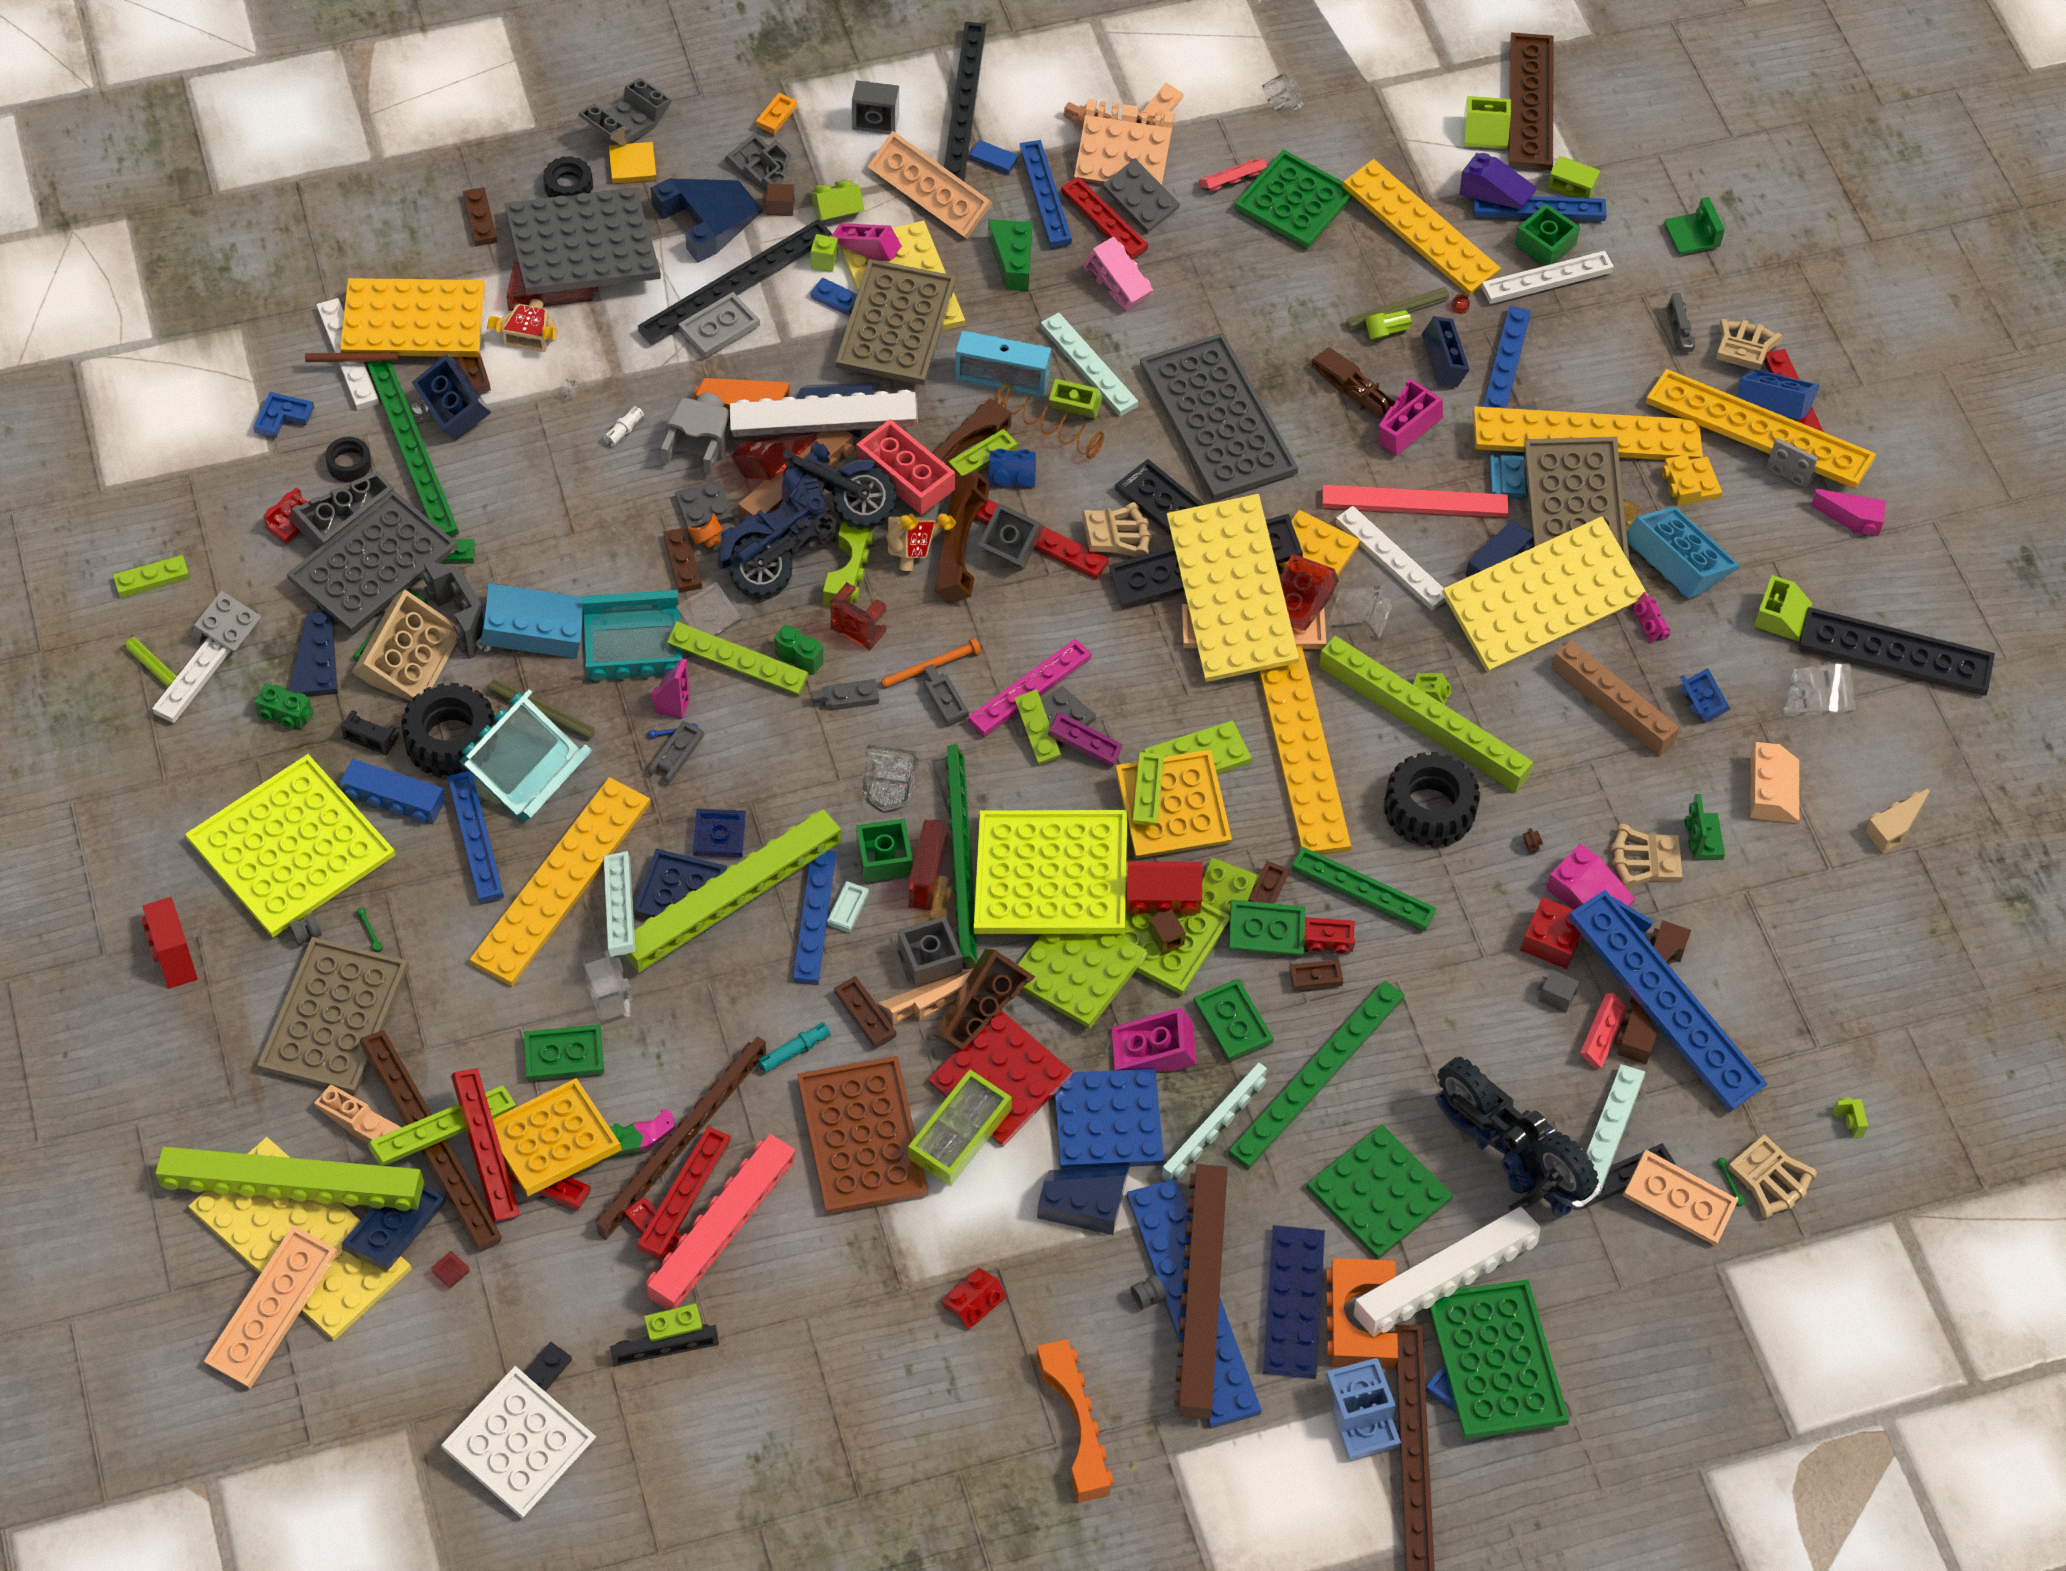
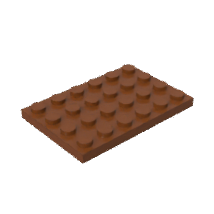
M898 1056L797 1074L826 1215L928 1196L924 1169L908 1158V1146L914 1140L916 1134Z

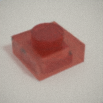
M452 1251L448 1252L431 1267L432 1272L449 1289L470 1272L469 1267Z

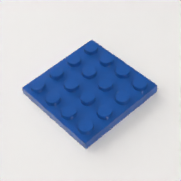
M1155 1069L1073 1072V1075L1054 1094L1060 1169L1129 1164L1130 1167L1163 1165L1164 1157Z

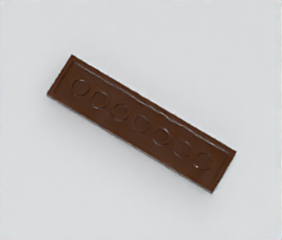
M1511 32L1509 99H1511L1508 166L1512 168L1551 171L1553 168L1554 36L1514 32Z

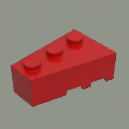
M172 897L142 905L145 915L140 918L144 931H147L145 934L149 947L154 946L150 948L154 962L160 961L168 989L198 980Z

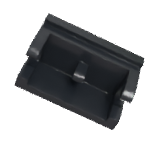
M352 710L341 724L343 739L387 756L399 737V731L395 730L396 727L391 725L387 729L357 716L356 711Z

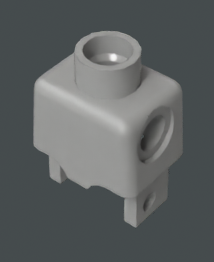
M705 392L701 393L697 400L681 398L678 401L666 424L667 436L661 447L662 463L669 464L674 451L679 450L704 457V473L711 475L716 461L723 458L731 432L730 412L724 407V402L720 397Z

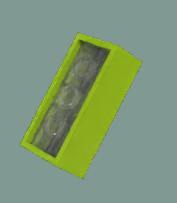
M969 1069L908 1146V1158L951 1187L1011 1111L1012 1097Z

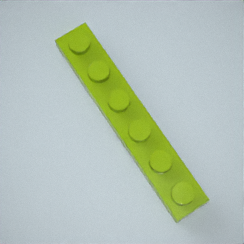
M676 621L667 641L669 646L800 696L809 675L807 671Z
M504 1085L485 1092L492 1119L516 1107L515 1102ZM459 1104L376 1138L369 1142L368 1148L379 1165L385 1166L465 1132L466 1128Z

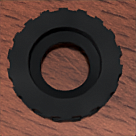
M573 156L556 158L544 169V188L549 198L591 193V190H593L591 168L581 158H574ZM563 175H576L579 178V182L573 186H561L557 180Z

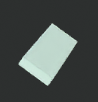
M846 881L827 920V925L851 933L867 900L869 889Z

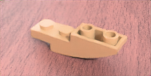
M1165 82L1145 107L1149 108L1147 124L1155 126V114L1157 110H1162L1160 126L1163 127L1166 111L1172 112L1184 98L1183 93ZM1143 111L1138 113L1137 123H1141Z
M331 1084L314 1102L315 1106L367 1145L376 1138L402 1128L371 1111L368 1104Z

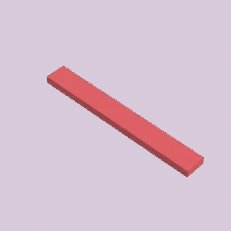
M1323 485L1322 508L1348 510L1354 506L1357 510L1507 518L1508 495Z

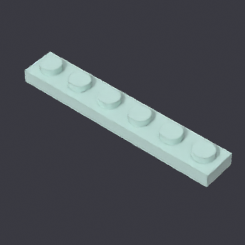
M1060 313L1041 322L1040 328L1085 379L1094 388H1099L1102 398L1119 417L1138 407L1139 401Z
M628 851L604 856L607 936L610 957L635 952L631 863Z
M1258 1063L1163 1166L1161 1179L1169 1181L1175 1178L1180 1179L1184 1175L1187 1165L1191 1160L1195 1162L1201 1156L1202 1148L1207 1143L1212 1144L1215 1141L1222 1126L1227 1127L1233 1121L1234 1113L1239 1108L1244 1109L1251 1099L1250 1096L1254 1091L1259 1092L1264 1087L1267 1081L1265 1079L1267 1070L1265 1066Z
M1622 1064L1587 1150L1589 1160L1593 1162V1168L1598 1173L1596 1178L1599 1179L1601 1191L1645 1078V1071Z

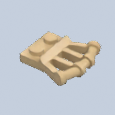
M1720 319L1719 330L1722 333L1723 340L1716 359L1760 371L1767 352L1773 347L1780 345L1783 335L1773 333L1762 324H1758V326L1750 324L1747 320L1727 321V319ZM1729 330H1739L1736 337L1730 336ZM1746 332L1754 334L1752 341L1743 339ZM1761 336L1767 339L1764 344L1758 343Z
M1135 502L1114 511L1110 508H1107L1106 511H1083L1082 519L1090 552H1119L1132 557L1149 554L1148 545L1152 540L1151 532L1148 531L1149 522L1141 515L1139 507ZM1129 516L1134 519V521L1119 520ZM1118 531H1139V533H1118ZM1126 543L1139 544V546L1136 547Z
M1626 824L1618 825L1616 830L1617 837L1614 844L1611 845V853L1614 854L1612 864L1621 878V883L1627 889L1646 882L1682 881L1679 835H1656L1655 832L1647 835L1633 830ZM1627 838L1644 845H1625L1624 843ZM1624 855L1647 856V860H1627L1624 858ZM1628 870H1648V872L1633 876L1630 875Z
M1765 1134L1728 1166V1170L1746 1186V1189L1752 1191L1759 1205L1760 1213L1765 1219L1771 1217L1773 1213L1785 1209L1790 1210L1795 1206L1794 1202L1796 1200H1801L1807 1195V1188L1811 1180H1814L1817 1175V1171L1814 1168L1787 1156ZM1782 1166L1789 1168L1797 1173H1800L1801 1178L1799 1182L1795 1180ZM1773 1173L1791 1189L1789 1194L1770 1178ZM1760 1184L1779 1201L1768 1203Z

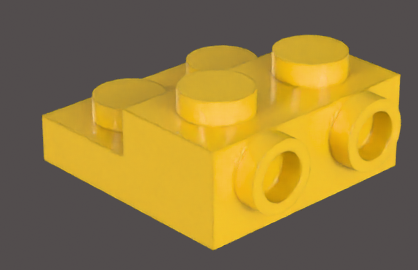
M1688 455L1665 459L1664 466L1661 468L1662 476L1664 479H1667L1669 494L1672 498L1674 497L1677 506L1721 498L1722 490L1708 456L1690 460Z

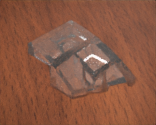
M1829 664L1794 669L1791 686L1787 691L1788 700L1786 706L1782 708L1781 714L1801 716L1803 714L1850 713L1856 711L1850 664Z

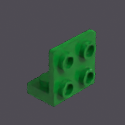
M1709 197L1700 199L1696 213L1669 218L1664 221V225L1679 255L1721 246L1725 229Z
M1695 794L1693 803L1689 804V815L1685 816V829L1689 830L1690 833L1688 838L1689 851H1693L1694 861L1723 860L1725 852L1718 813H1704L1701 794Z

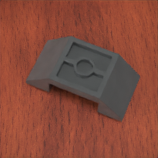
M638 78L625 86L622 101L605 111L596 104H593L579 112V117L610 139L625 146L653 130L671 104L672 99L642 78Z
M432 561L423 562L425 572L422 573V576L427 585L425 591L430 600L434 599L438 607L453 601L458 610L462 609L461 612L455 614L456 624L453 625L458 636L456 643L461 652H466L469 659L474 657L478 648L476 642L482 636L483 613L480 600L460 568Z

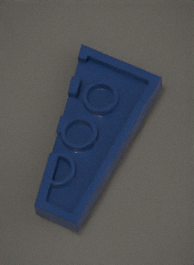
M325 610L307 612L289 688L290 692H299L307 697L338 694L333 617Z

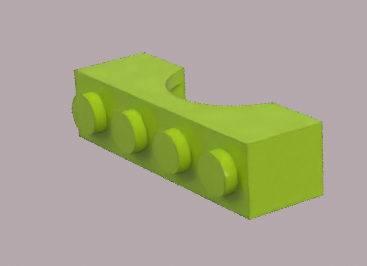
M842 521L838 534L839 549L848 554L851 560L844 568L828 572L823 589V605L851 610L853 601H858L860 588L857 586L858 582H863L865 569L862 567L863 563H868L870 554L868 545L873 544L875 531L868 528L859 530L857 527H850L847 525V522Z

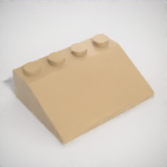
M403 590L392 599L352 673L373 687L413 702L412 698L418 693L423 694L424 689L430 686L431 688L433 687L454 649L456 638H458L453 627L455 623L407 590Z

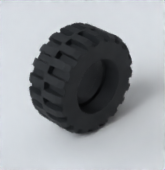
M441 683L437 684L435 688L430 686L423 690V694L418 693L412 698L413 703L409 702L407 704L405 713L402 715L401 728L407 755L411 757V761L415 766H420L421 770L425 773L433 772V776L442 777V775L450 776L467 772L468 770L459 762L464 756L462 751L471 742L477 743L480 739L478 734L487 725L492 727L496 722L493 719L495 715L491 703L488 699L484 698L481 692L478 690L473 692L472 687L467 685L461 687L459 683H451L450 685ZM448 720L462 721L471 726L467 733L454 740H439L428 734L434 726ZM497 731L470 759L478 768L482 767L481 763H486L490 759L491 753L495 751Z
M1424 752L1418 753L1415 758L1413 756L1407 757L1404 763L1400 762L1395 767L1388 780L1384 798V813L1387 815L1389 825L1395 826L1394 831L1399 836L1404 835V840L1410 843L1412 841L1417 842L1418 846L1422 847L1431 845V848H1438L1440 844H1444V846L1453 844L1454 839L1456 841L1461 840L1465 833H1468L1473 826L1480 800L1479 784L1475 778L1473 779L1474 774L1469 768L1465 769L1464 763L1459 760H1452V756L1447 754L1440 756L1437 752H1431V755H1426ZM1432 789L1445 794L1453 805L1444 810H1428L1415 803L1410 795L1419 790Z

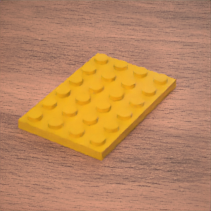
M348 278L340 351L341 353H398V356L444 357L448 354L450 357H479L485 280Z

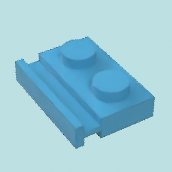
M1490 455L1491 494H1507L1508 498L1525 499L1524 456L1501 455L1500 457H1494V455Z

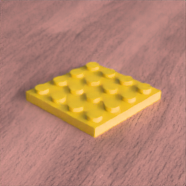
M1211 750L1163 758L1157 826L1132 824L1138 762L1116 765V776L1124 810H1127V825L1135 859L1231 843L1232 837Z
M577 1078L493 1118L504 1160L527 1196L622 1150L620 1142Z

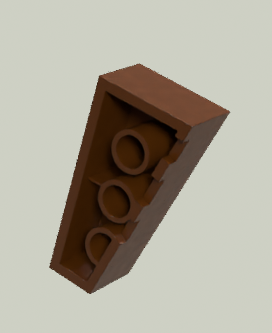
M985 949L933 1035L952 1048L963 1050L986 1027L985 1025L994 1016L996 1017L1002 1011V1008L1011 999H1014L1020 993V990L1027 983H1030L1035 976L998 951Z

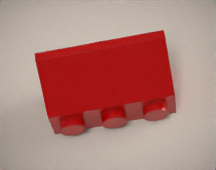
M1127 861L1126 913L1141 915L1144 913L1166 912L1171 909L1174 913H1183L1185 915L1200 913L1202 905L1203 862Z

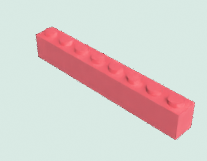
M772 1134L765 1141L760 1140L754 1148L753 1156L750 1159L746 1158L741 1163L736 1177H730L723 1187V1193L719 1197L716 1195L711 1200L704 1216L700 1214L693 1224V1230L689 1234L685 1233L680 1238L676 1251L673 1254L671 1252L667 1254L661 1265L663 1267L658 1273L653 1272L646 1282V1297L665 1310L678 1308L792 1166L795 1159V1149Z

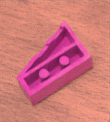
M1408 378L1405 388L1397 396V401L1393 407H1390L1379 425V445L1397 456L1443 419V399Z

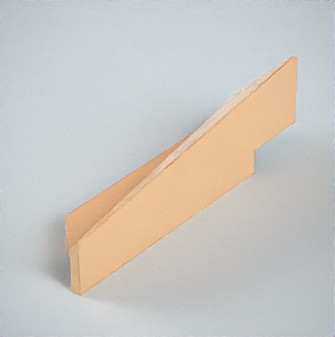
M973 968L879 1002V1007L892 1025L913 1014L921 1021L953 1003Z

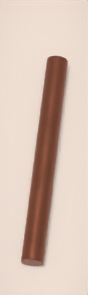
M305 353V362H398V353Z

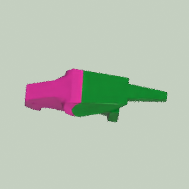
M661 1109L662 1114L658 1115L653 1121H639L626 1127H622L619 1123H614V1126L610 1127V1129L620 1142L622 1150L609 1157L649 1152L654 1145L676 1129L671 1112Z

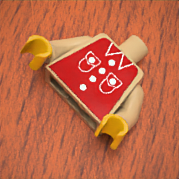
M532 299L529 306L516 305L513 311H510L502 318L496 316L488 318L487 329H495L498 333L502 330L503 343L508 346L546 352L547 341H556L558 335L554 320L549 317L548 310L543 308V302L538 299Z
M913 514L889 517L888 534L886 536L888 552L890 555L900 557V570L913 571L914 558L927 557L930 543L942 531V527L945 530H950L955 526L956 521L951 515L940 514L937 518L938 523L935 520L915 517Z

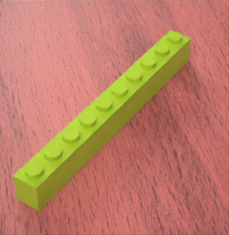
M1334 636L1321 650L1319 661L1321 669L1513 792L1517 793L1530 777L1533 765L1532 760L1339 637Z
M824 809L809 815L804 822L798 826L790 827L784 835L770 840L765 847L757 852L750 853L745 860L737 865H731L720 876L709 879L704 886L696 891L689 892L681 901L676 904H670L656 917L648 918L642 926L634 930L635 952L624 956L640 973L841 843V828Z
M175 1147L162 1148L155 1173L160 1186L168 1190L179 1188L189 1189L193 1192L213 1191L222 1195L235 1193L246 1197L258 1195L266 1196L270 1199L291 1198L300 1202L314 1200L324 1204L336 1202L344 1203L348 1206L392 1207L401 1211L409 1209L418 1210L424 1186L420 1169Z

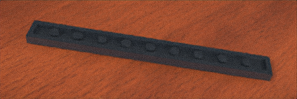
M965 22L944 163V168L964 182L986 34V23Z
M817 219L639 324L638 332L651 345L655 344L678 330L680 322L732 292L736 295L810 252L816 234L831 236L832 233Z

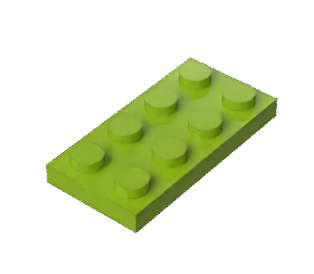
M1233 720L1144 749L1146 753L1163 754L1164 757L1211 750L1217 774L1251 764L1252 757Z

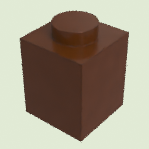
M767 184V193L763 192L762 206H766L767 215L793 216L794 184Z
M1172 909L1166 912H1158L1149 919L1148 931L1162 955L1185 944L1186 932Z

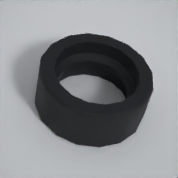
M351 436L341 437L333 441L326 450L328 471L332 477L339 481L353 482L364 477L371 468L369 448L359 438ZM346 452H355L362 456V460L353 466L344 467L335 463V459Z

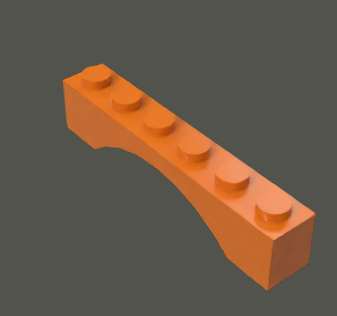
M1068 1339L1038 1345L1036 1358L1042 1379L1065 1399L1078 1425L1080 1447L1071 1470V1481L1077 1502L1080 1503L1109 1496L1110 1486L1114 1485L1111 1470H1106L1104 1465L1106 1460L1103 1444L1099 1445L1096 1436H1099L1097 1421L1091 1420L1089 1412L1092 1411L1089 1395L1084 1396L1082 1387H1085V1380L1082 1371L1077 1372L1075 1363H1078L1075 1347H1070Z

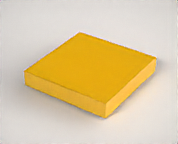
M653 142L632 143L625 146L620 144L609 145L612 184L657 180Z

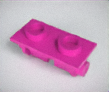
M1643 592L1632 608L1650 644H1652L1657 637H1661V639L1668 638L1670 636V628L1667 626L1664 618H1659L1662 614L1656 604V600L1648 596L1646 592Z

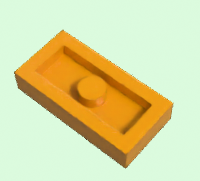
M778 93L756 120V127L775 135L796 110L797 101Z

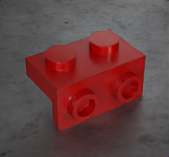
M296 487L291 492L286 493L282 500L275 506L270 507L263 516L266 530L285 544L300 533L296 526L288 519L292 507L308 502L302 498L300 489Z
M1305 917L1304 949H1309L1311 952L1330 950L1337 954L1353 952L1355 946V921Z
M978 1267L956 1288L951 1290L941 1300V1303L945 1309L960 1317L964 1327L970 1330L1006 1298V1294L998 1278Z

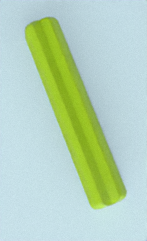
M135 637L125 642L126 649L169 688L177 676Z

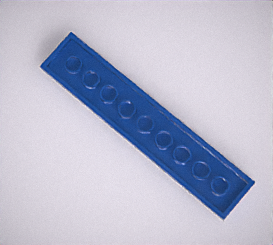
M1606 889L1567 916L1729 1113L1768 1084Z
M1172 1179L1128 1191L1127 1199L1154 1274L1160 1279L1165 1289L1166 1298H1164V1302L1178 1341H1183L1184 1333L1179 1332L1180 1316L1185 1317V1308H1181L1182 1292H1187V1284H1182L1183 1268H1188L1189 1260H1184L1185 1244H1190L1191 1236H1186L1187 1220H1191L1189 1212H1187V1206L1177 1179ZM1220 1296L1212 1412L1210 1420L1207 1419L1210 1429L1261 1415L1262 1411Z

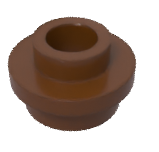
M1532 828L1527 829L1528 832L1523 833V838L1529 852L1533 850L1536 852L1540 851L1539 845H1542L1543 842L1539 832H1533Z

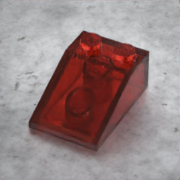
M793 433L745 441L738 445L737 450L731 457L744 478L771 480L785 468L786 461L783 456L785 450H791L793 454L798 456L817 437L816 435Z
M1293 553L1280 577L1291 626L1306 631L1328 603L1339 582L1334 568Z

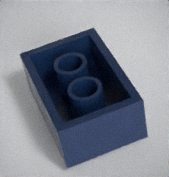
M448 354L411 382L441 429L455 441L491 413L462 367Z

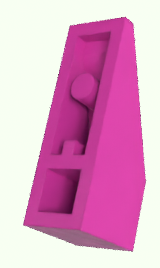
M840 223L830 236L838 238V245L873 260L891 261L902 247L894 230L889 225Z
M1816 489L1811 506L1854 532L1879 536L1884 523L1886 500Z
M682 658L662 678L659 687L654 688L651 701L654 702L655 712L679 719L683 718L690 702L686 659Z

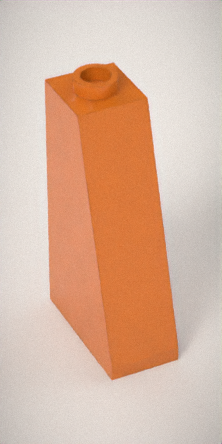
M704 378L701 386H697L695 389L694 399L697 400L698 396L705 392L715 394L722 399L724 407L730 412V403H736L737 400L759 402L763 398H770L776 401L782 400L784 397H790V383Z

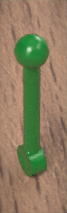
M362 907L357 909L356 913L362 918L372 939L373 950L375 952L382 951L383 945L377 940L366 917V910Z
M1720 1157L1717 1159V1165L1722 1168L1735 1198L1738 1199L1736 1205L1743 1206L1745 1198L1739 1194L1727 1169L1726 1159Z

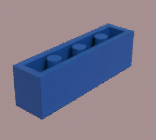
M352 759L340 781L342 792L348 799L366 802L374 808L381 807L390 810L396 815L409 816L420 823L434 824L445 803L444 791L441 787Z

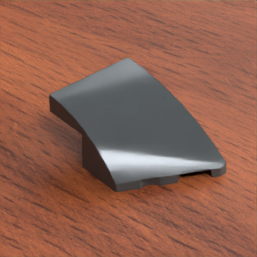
M753 133L732 150L724 160L747 180L767 191V184H782L791 154L777 140L767 145L756 133Z

